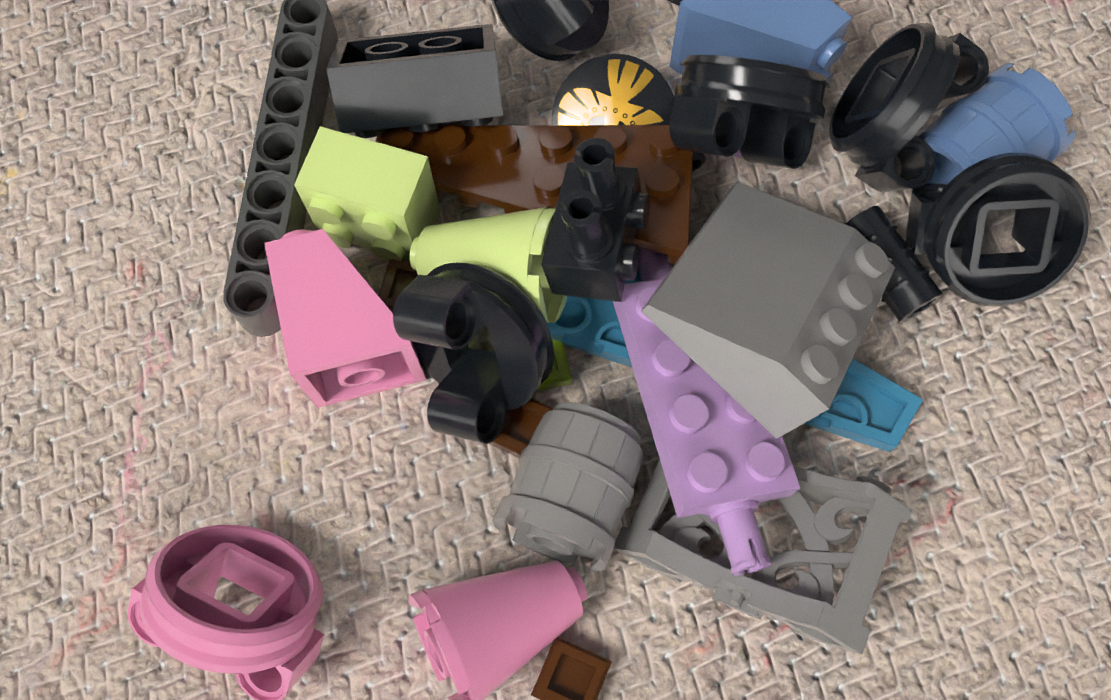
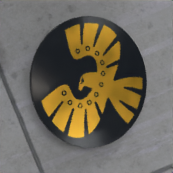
M626 54L601 55L579 65L564 80L554 101L552 125H670L674 95L660 72L644 60Z

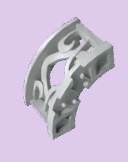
M659 459L629 527L622 526L615 541V550L677 583H680L682 579L694 582L693 585L698 588H707L714 592L713 600L761 620L764 613L768 618L778 619L790 626L793 633L837 648L863 654L871 629L862 625L898 526L900 522L908 523L912 510L892 497L893 490L891 487L870 477L858 476L855 481L812 472L793 465L800 489L789 497L773 500H777L794 522L806 551L793 550L776 554L770 557L772 561L771 566L754 572L751 578L744 575H732L730 570L731 564L725 545L722 553L714 558L705 557L699 552L702 543L711 541L710 536L700 529L704 525L713 530L723 542L718 523H712L709 516L696 514L677 518L675 514L658 532L654 531L670 496ZM806 500L822 505L816 514H814ZM853 513L867 517L854 552H830L828 544H842L848 541L855 533V527L841 529L836 525L835 520L839 515ZM796 566L810 567L811 574L801 570L794 571L795 576L799 579L795 588L786 590L777 585L776 575L780 570ZM833 568H847L833 605Z

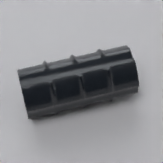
M872 206L845 223L855 228L869 242L878 245L885 252L888 261L895 267L883 292L881 302H885L900 323L921 314L944 296L929 275L930 270L923 267L913 253L914 248L907 245L897 231L898 226L891 223L880 206Z

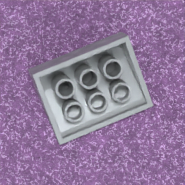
M737 182L722 199L642 308L641 312L778 439L830 408L895 267L888 261L885 252L878 245L869 242L855 228Z

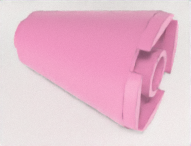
M554 560L421 589L408 597L409 605L423 609V613L412 618L438 681L440 682L451 677L457 689V693L447 698L449 700H484L582 617V602L587 600L588 595L584 582L577 570L572 566L565 568L559 561Z

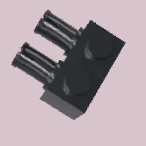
M589 138L577 146L575 151L578 156L574 155V162L567 163L541 265L552 294L621 302L626 280L634 281L637 275L639 246L634 244L637 228L646 229L650 213L649 193L641 192L638 168L616 166L614 159L615 151L612 144L606 139Z

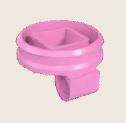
M242 525L206 526L186 532L165 544L151 559L146 571V577L132 588L127 612L132 630L142 641L149 645L160 647L170 656L190 666L212 672L236 674L240 687L254 700H283L317 659L325 635L314 629L317 613L323 600V587L317 570L307 556L295 545L276 534ZM219 577H224L265 599L251 614L246 615L215 599L214 596Z

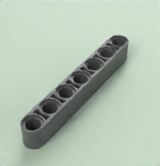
M284 0L281 5L223 291V301L227 310L249 334L258 337L271 336L277 333L281 327L267 258L257 260V258L265 250L264 243L281 239L288 232L304 229L307 209L294 184L318 129L323 124L330 85L326 68L338 41L337 31L326 0ZM286 154H291L288 158L284 160H278L280 157ZM284 200L280 206L274 209H267L272 203ZM267 297L261 308L247 312L248 306L252 301Z

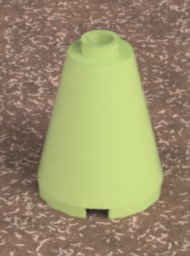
M543 207L426 226L420 236L415 237L411 244L410 264L414 270H417L418 275L427 276L438 266L457 262L490 268L504 275L525 291L540 309L547 323H555L559 319L567 300L565 295L551 293L541 265L556 208Z

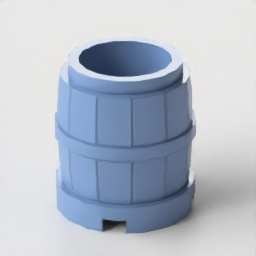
M1006 63L988 74L986 82L980 89L969 93L964 98L951 103L943 109L942 114L918 136L929 144L936 160L934 174L926 184L947 185L969 166L999 154L1029 153L1041 156L1051 162L1054 161L1070 147L1075 139V130L1067 135L1068 129L1065 120L1073 115L1069 103L1056 85L1043 74L1030 67L1022 74L1009 70L1014 65L1012 63Z

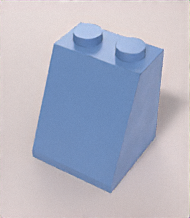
M682 0L679 6L669 66L677 73L683 74L684 67L680 63L689 55L730 56L807 69L824 75L828 83H830L834 75L829 70L847 46L843 37L852 16L831 0Z

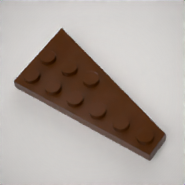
M670 125L439 126L437 129L427 132H412L408 130V127L387 129L385 134L376 137L375 142L428 156L436 191L439 190L457 195L462 204L479 208L482 203L503 208L505 214L543 207L556 208L567 163L574 162V155L578 156L575 151L577 146L589 138L606 139L614 148L616 166L638 168L641 192L649 193L650 213L646 229L637 228L634 244L639 246V252L641 248L666 254L668 255V262L676 264L689 246L693 152L680 150L673 144L670 137Z

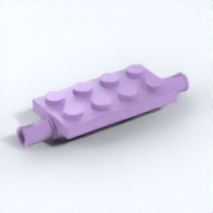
M641 248L638 271L642 282L625 284L621 302L613 301L677 518L703 514L709 516L712 523H718L733 576L743 575L746 569L748 574L765 569L772 565V561L768 557L754 512L758 510L759 504L768 500L789 497L800 489L782 436L776 439L641 312L642 308L673 268L672 263L668 262V255Z

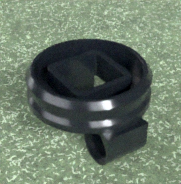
M491 0L500 21L509 34L529 52L551 61H565L578 53L592 48L601 40L608 25L609 0Z
M930 23L908 25L885 40L863 63L847 85L835 107L829 125V136L833 149L838 152H846L850 161L859 166L855 177L880 192L913 189L925 185L934 174L936 160L932 148L928 143L919 138L916 133L928 121L942 100L975 92L984 85L989 73V63L984 51L961 33L950 37L937 35L934 26ZM897 156L900 159L902 166L900 175L897 173L895 167V161Z
M689 55L680 63L684 67L681 82L675 89L669 126L671 140L678 149L725 157L734 155L740 149L742 157L752 163L791 169L799 168L804 164L811 150L816 123L810 122V120L824 119L825 107L823 105L825 88H830L824 75L784 64L719 55Z
M1029 153L999 154L969 166L947 185L930 183L919 188H913L911 191L905 242L909 247L914 248L913 253L915 255H927L933 270L957 296L971 303L983 306H1008L1030 300L1057 284L1071 270L1080 257L1088 239L1091 225L1090 205L1080 184L1051 161ZM1016 209L1011 236L1025 250L1023 252L980 254L987 212Z
M458 262L443 264L433 269L427 276L418 275L399 294L395 302L393 324L396 333L403 340L413 342L421 365L439 383L431 394L427 408L428 423L435 432L484 444L493 442L511 421L508 413L509 410L526 404L552 371L554 346L549 326L540 309L517 284L490 268ZM484 326L488 328L495 353L468 347V344Z

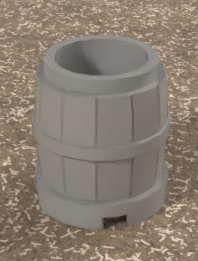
M573 402L557 404L553 410L544 414L528 446L522 450L518 459L519 468L512 483L510 494L501 499L493 517L494 526L501 532L506 521L509 525L516 528L513 541L542 556L570 566H574L578 556L593 559L589 570H605L615 547L613 536L625 509L630 507L634 496L633 488L643 456V450L640 446V435L626 422L606 411Z

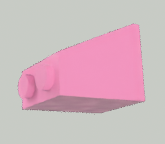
M323 229L316 231L294 230L286 233L281 239L264 243L289 373L317 408L426 381L425 372L413 342L403 340L398 336L393 324V313Z

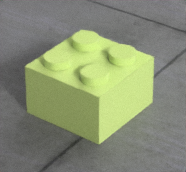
M321 126L294 184L316 229H323L337 247L349 248L351 244L370 249L375 256L388 262L389 259L410 261V248L414 238L420 236L426 226L434 225L440 211L428 156Z

